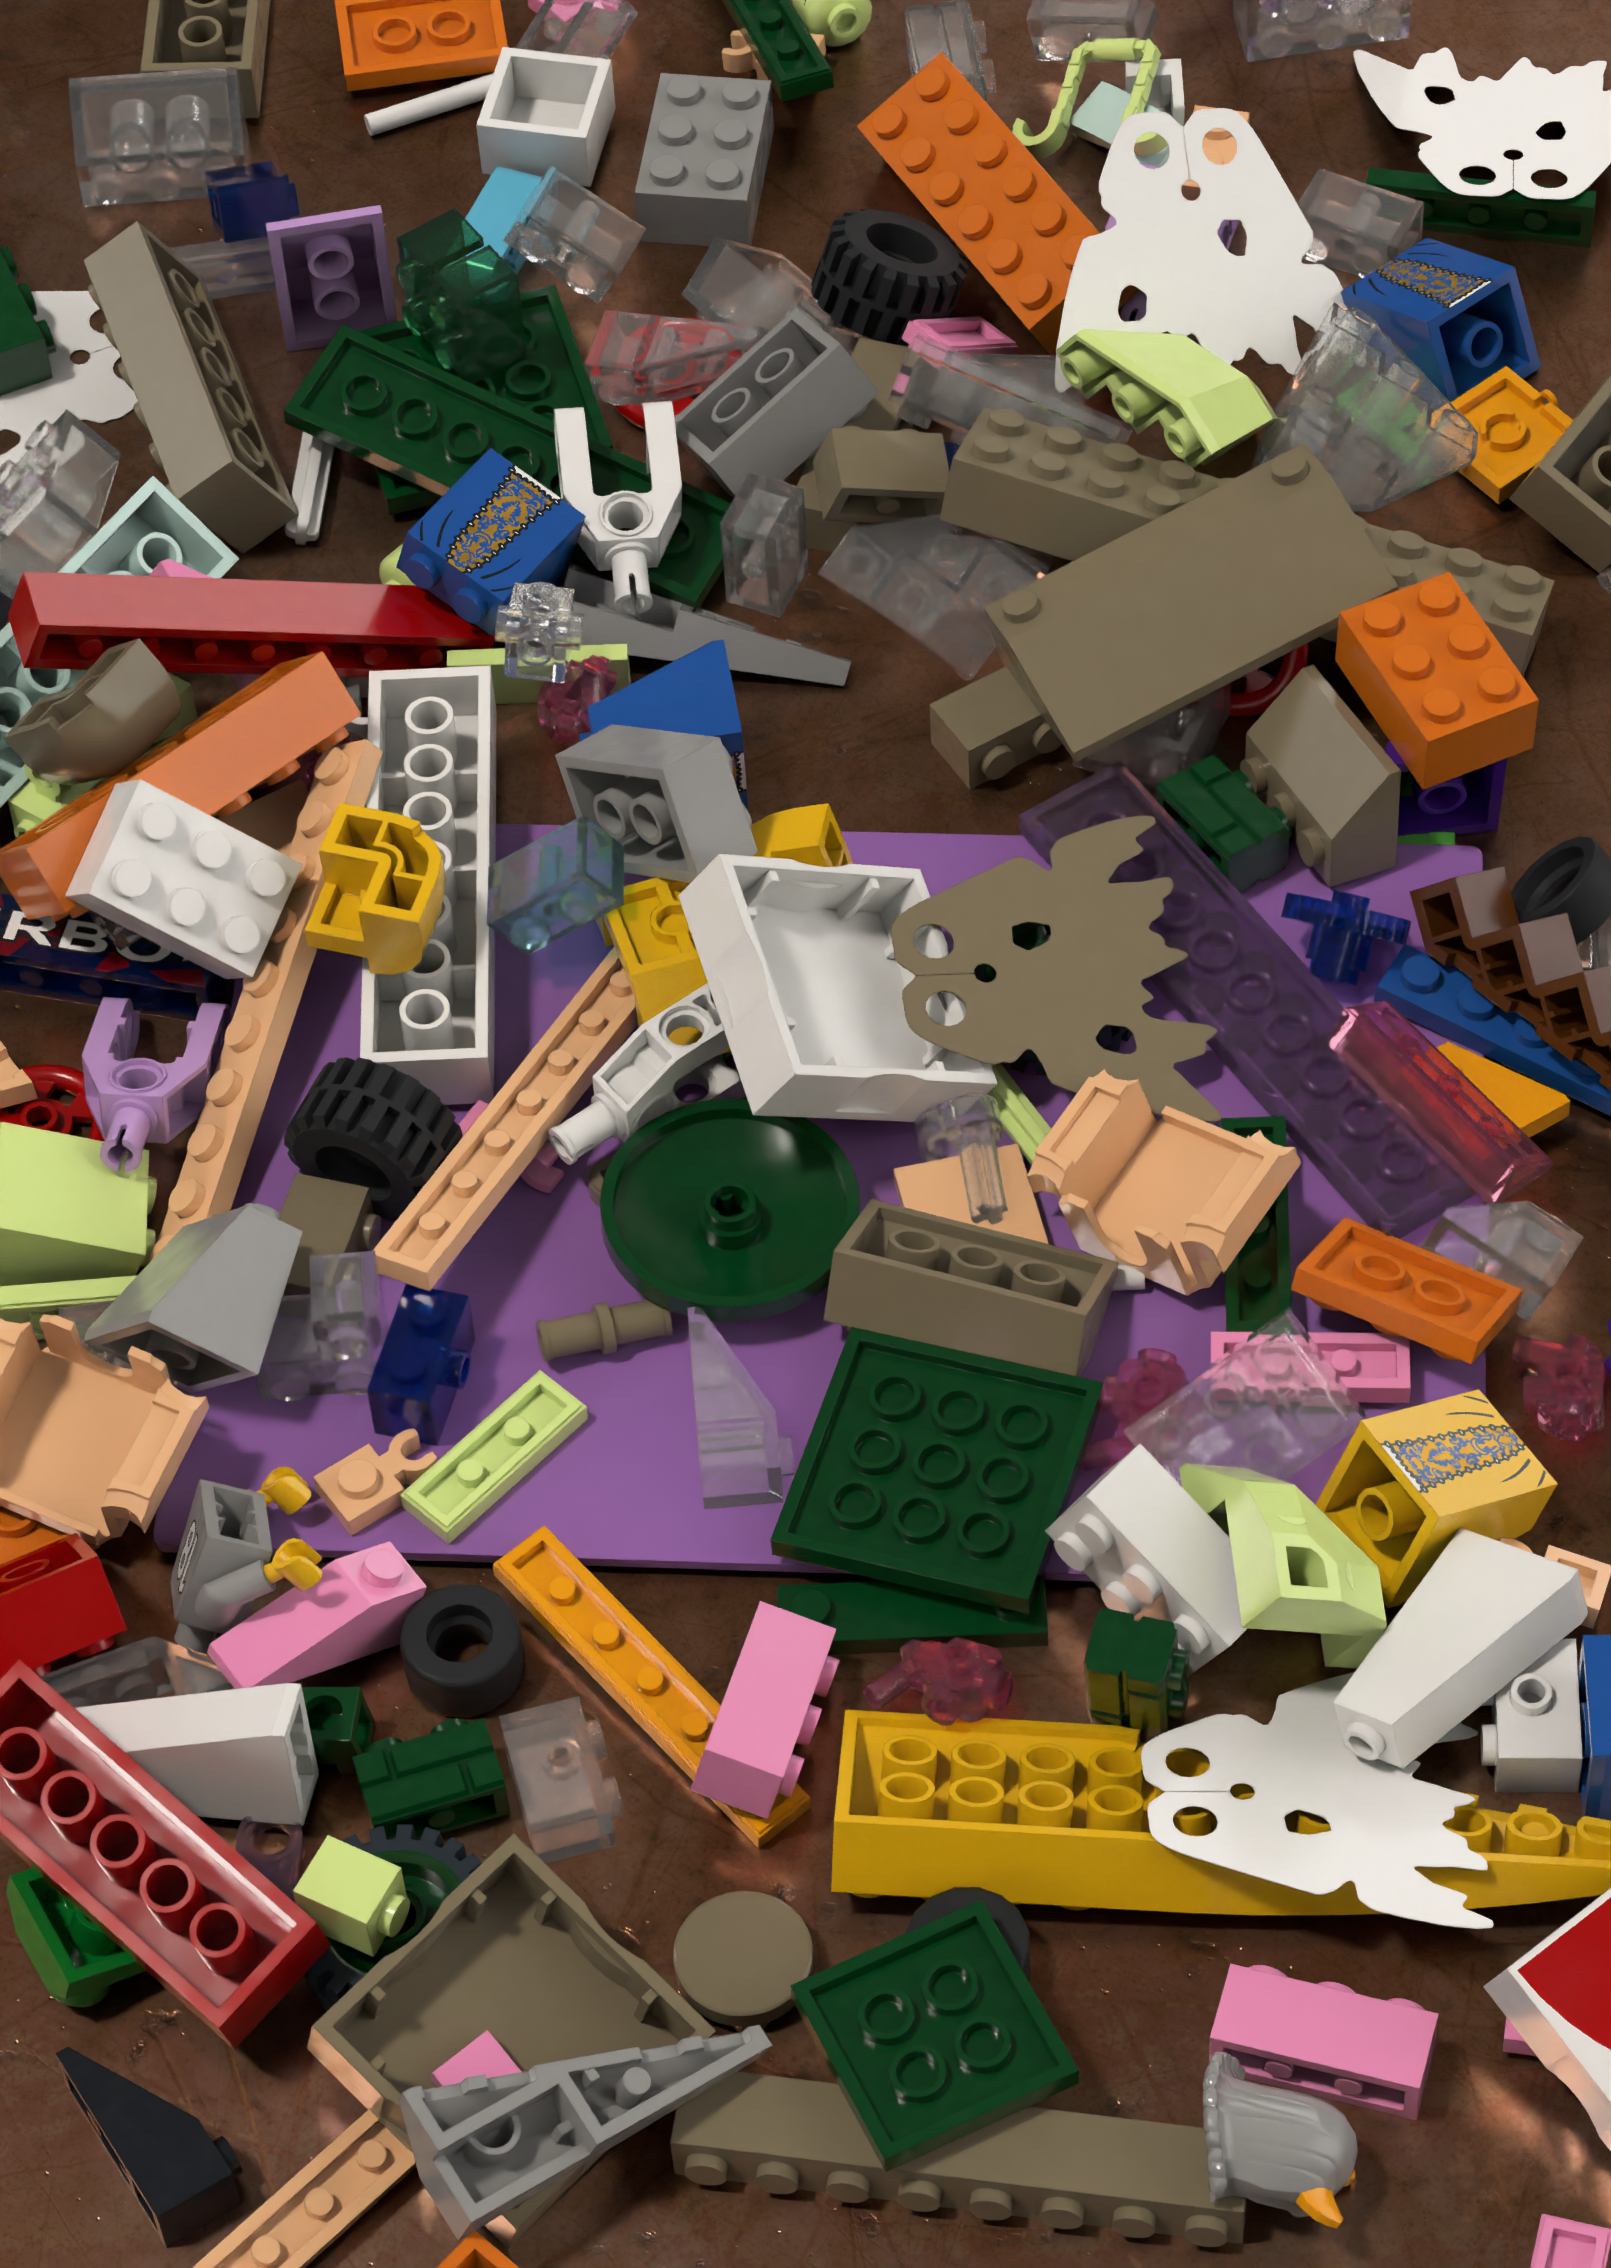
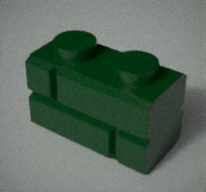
M1211 755L1191 765L1187 772L1181 770L1159 782L1158 787H1156V822L1227 895L1229 894L1233 897L1254 886L1256 880L1264 881L1285 870L1289 858V839L1292 836L1289 821L1278 807L1268 808L1255 795L1249 778L1242 771L1236 770L1232 772L1218 757Z
M1102 1608L1099 1613H1096L1084 1659L1087 1714L1091 1724L1130 1726V1728L1141 1730L1142 1736L1154 1738L1169 1730L1172 1717L1183 1719L1191 1685V1679L1186 1678L1190 1651L1178 1649L1177 1629H1175L1174 1622L1145 1616L1138 1622L1134 1620V1616L1131 1613Z
M460 1718L449 1719L436 1725L428 1735L404 1742L398 1738H384L369 1745L363 1754L352 1756L357 1784L370 1827L372 1829L384 1826L387 1837H396L397 1824L413 1825L416 1837L421 1838L425 1827L440 1831V1834L510 1814L504 1777L484 1718L472 1722Z

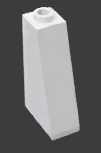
M1460 1528L1333 1701L1345 1747H1348L1356 1755L1366 1760L1379 1759L1404 1769L1584 1621L1588 1615V1610L1578 1569Z
M281 1683L75 1708L196 1816L297 1826L304 1825L319 1770L301 1684Z

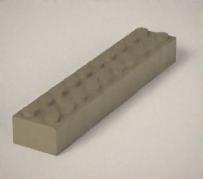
M984 407L952 459L939 520L1074 561L1234 478L1221 479L1195 471L1192 466L1181 461H1161L1139 454L1134 448L1125 444H1106L1089 439L1066 426L1050 427L1024 419L1020 413L1014 410ZM1355 515L1396 581L1399 590L1450 572L1522 676L1524 675L1539 638L1555 580L1542 577L1538 572L1526 566L1513 565L1509 567L1483 559L1478 553L1470 549H1450L1427 542L1420 535L1411 531H1391L1371 525L1360 516ZM1338 627L1323 634L1320 638L1337 642Z

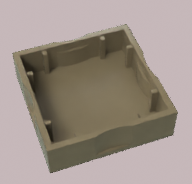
M513 1833L443 1900L431 1921L417 1936L406 1945L381 1959L312 2025L307 2049L412 2152L398 2100L401 2093L417 2086H422L423 2090L435 2088L436 2086L430 2080L432 2072L486 2030L491 2033L522 2072L528 2071L534 2065L639 2047L641 2051L674 2045L681 2039L689 2037L713 2038L716 2030L643 1959L627 1951L613 1940L595 1920L586 1903ZM604 2153L484 2226L509 2249Z

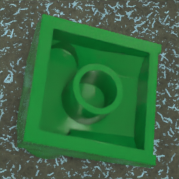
M33 1868L10 1875L6 1893L15 1932L46 1989L56 2000L74 2007L92 2006L102 2001L108 1995L113 1983L146 1971Z

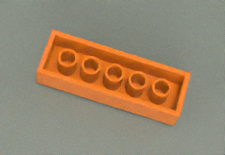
M940 52L858 124L857 128L1056 361L1055 350L1063 306L1078 250L1083 239L1100 234V232L945 54ZM1132 285L1125 287L1121 292L1118 309L1140 290Z
M323 651L282 662L144 753L143 756L118 774L106 778L1 848L0 877L28 920L50 916L51 920L56 922L69 914L72 919L76 918L90 909L64 896L116 783L141 779L212 817L219 815L222 819L238 811L252 800L248 790L255 789L265 782L269 786L274 785L297 771L301 766L296 758H300L314 749L317 753H321L346 738L349 733L345 725L360 716L361 712Z

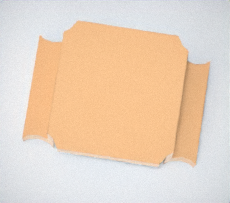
M1104 1069L1098 1075L1088 1077L1036 1149L1031 1169L1026 1176L1034 1193L1041 1191L1053 1193L1060 1198L1058 1204L1080 1250L1097 1257L1117 1261L1119 1265L1122 1264L1134 1268L1144 1274L1145 1278L1186 1296L1199 1289L1210 1288L1221 1271L1223 1274L1300 1166L1301 1161L1296 1148L1273 1144L1263 1136L1261 1130L1251 1137L1248 1135L1247 1138H1244L1169 1106H1165L1161 1112L1164 1115L1163 1118L1157 1121L1154 1113H1151L1152 1109L1139 1079L1131 1081L1115 1079L1107 1074Z
M43 1314L39 1323L48 1346L43 1350H40L31 1322L20 1324L7 1322L0 1318V1506L69 1535L77 1533L84 1541L96 1546H100L111 1538L121 1537L130 1520L140 1526L145 1534L209 1409L207 1396L194 1397L182 1393L172 1385L166 1363L154 1357L151 1353L131 1346L127 1354L132 1369L122 1368L99 1358L82 1344L75 1322L60 1316Z

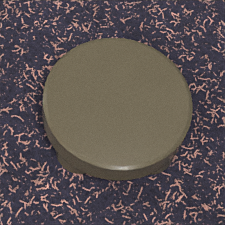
M735 1891L709 1899L698 1906L685 1919L674 1943L673 1963L675 1978L683 1997L693 2009L704 2017L723 2025L732 2026L740 2033L746 2028L760 2025L764 2030L770 2021L781 2017L791 2010L795 2004L791 1998L790 1985L812 1976L814 1972L812 1939L805 1922L787 1903L765 1893Z

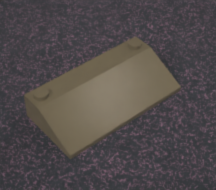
M1303 443L1032 583L1010 592L1008 595L983 607L1000 659L1077 762L1337 628L1339 612L1399 590V587L1332 476Z

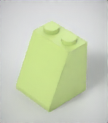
M0 1121V1286L135 1276L140 1266L146 1267L150 1263V1253L155 1245V1231L147 1228V1215L152 1211L157 1192V1179L148 1176L149 1150L143 1149L141 1162L135 1170L125 1172V1163L128 1157L126 1155L123 1157L119 1172L108 1168L101 1160L100 1151L104 1141Z

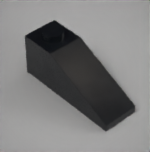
M66 2047L56 2053L66 2087L166 2248L241 2205L234 2178L242 2174L243 2171L235 2153L223 2136L212 2141L198 2118L70 2047Z

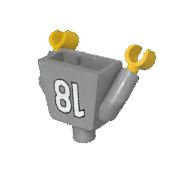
M278 1467L274 1469L263 1481L261 1489L253 1492L250 1488L245 1490L203 1479L199 1480L170 1581L174 1619L179 1622L174 1640L182 1648L196 1653H207L209 1644L215 1640L217 1632L225 1634L246 1620L254 1600L276 1590V1582L284 1577L300 1591L310 1589L321 1579L322 1570L315 1564L322 1560V1556L300 1539L291 1538L286 1540L276 1551L272 1562L269 1563L273 1550L266 1507L274 1502L285 1514L290 1515L298 1511L311 1497V1491L308 1488L307 1482L292 1468Z

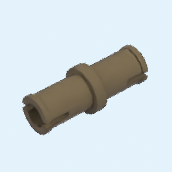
M649 1299L609 1307L607 1302L592 1304V1311L536 1322V1334L544 1362L551 1361L553 1358L600 1349L602 1355L611 1354L617 1351V1345L663 1335L666 1337L673 1334L670 1310Z

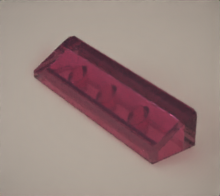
M1388 1000L1346 1007L1328 1038L1329 1047L1488 1204L1493 1205L1505 1200L1550 1170L1553 1164L1550 1160L1551 1158Z

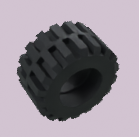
M851 210L844 212L843 216H838L832 224L811 283V292L813 297L818 300V306L824 312L831 315L833 320L851 331L876 341L909 346L907 342L901 339L909 321L952 317L969 267L965 262V255L960 249L955 247L956 244L923 222L884 210Z
M346 1057L337 1059L335 1063L329 1062L322 1068L286 1128L284 1145L289 1149L287 1154L291 1161L300 1168L299 1172L301 1174L369 1187L374 1214L388 1221H396L458 1144L463 1134L461 1127L454 1121L456 1117L452 1111L442 1104L440 1098L432 1090L419 1083L420 1081L384 1063L378 1064L364 1058H357L355 1061Z

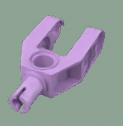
M103 997L82 1053L86 1102L105 1140L101 1146L100 1157L108 1168L119 1172L123 1157L127 1155L125 1172L135 1170L141 1162L145 1143L167 1144L199 1118L206 1099L207 1085L214 1075L225 1042L224 1036L231 1014L229 1004L202 1003L196 1020L188 1022L186 1028L188 1043L183 1057H176L174 1062L164 1064L147 1058H133L139 1039L140 1011L133 1010L131 999Z

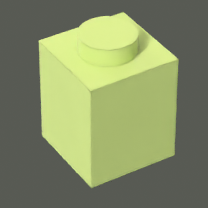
M327 1835L293 1890L295 1903L318 1923L325 1936L372 1957L375 1956L383 1943L384 1937L389 1936L392 1938L397 1935L407 1918L410 1908V1900L407 1898L401 1867Z

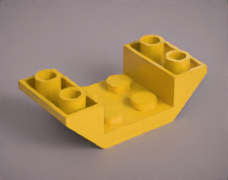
M653 878L597 893L589 897L590 907L606 947L615 946L633 991L639 1027L708 983L678 897L690 884L689 882ZM688 1026L675 1029L668 1038L678 1045H691L697 1042L703 1034L698 1029ZM730 1047L722 1051L718 1055L731 1052Z

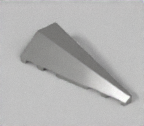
M572 564L568 570L565 584L557 598L544 642L562 646L627 644L628 655L675 661L711 641L724 639L730 670L840 686L845 684L852 661L806 648L805 644L792 639L784 641L755 632L756 627L700 607L693 611L694 607L654 593H651L653 605L648 611L636 614L635 595L631 593V598L629 599L631 615L619 613L614 606L613 581L589 574V568L577 564Z
M756 2025L746 2028L741 2033L707 2039L695 2036L681 2039L677 2044L641 2051L639 2047L561 2060L534 2065L528 2071L491 2078H486V2074L465 2078L458 2084L424 2090L422 2086L411 2087L402 2092L398 2100L420 2180L459 2241L473 2230L479 2229L764 2056L772 2046V2043L761 2026Z

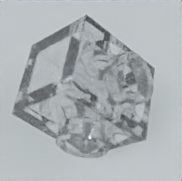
M545 582L531 584L514 583L509 606L499 605L495 627V641L506 642L504 677L564 683L571 650H580L583 638L584 614L573 613L575 589L560 588Z

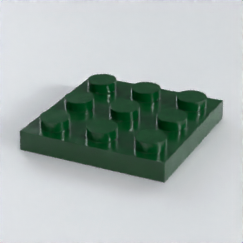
M982 1899L790 1985L791 1998L885 2172L1079 2084L1078 2067Z

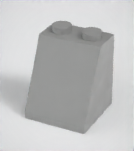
M247 1203L243 1207L222 1214H214L210 1218L183 1226L87 1329L83 1342L129 1364L130 1361L127 1354L131 1346L151 1353L154 1357L166 1363L172 1384L192 1394L258 1375L303 1231L281 1221L282 1215L277 1210L257 1203Z

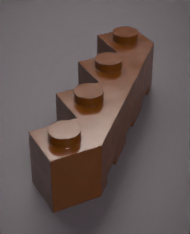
M1504 866L1453 877L1410 891L1426 953L1444 966L1449 964L1455 965L1473 979L1471 986L1506 1013L1514 1011L1519 1013L1537 1027L1534 1034L1570 1061L1578 1059L1583 1061L1601 1075L1599 1082L1611 1091V965L1583 971L1568 913L1519 923Z

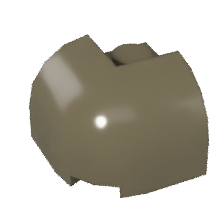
M139 638L108 648L72 688L41 697L4 736V740L22 761L44 780L64 786L87 783L118 774L143 756L180 715L181 699L175 683L165 668Z

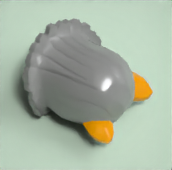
M1222 2051L1215 2052L1208 2063L1203 2079L1204 2111L1202 2114L1205 2142L1209 2150L1208 2182L1210 2203L1215 2204L1223 2197H1244L1259 2204L1288 2210L1296 2218L1310 2216L1325 2226L1337 2229L1342 2223L1343 2217L1337 2207L1334 2196L1343 2186H1348L1354 2181L1356 2177L1354 2166L1358 2154L1356 2134L1345 2115L1328 2102L1312 2095L1245 2081V2068L1239 2067V2060L1236 2057H1232Z

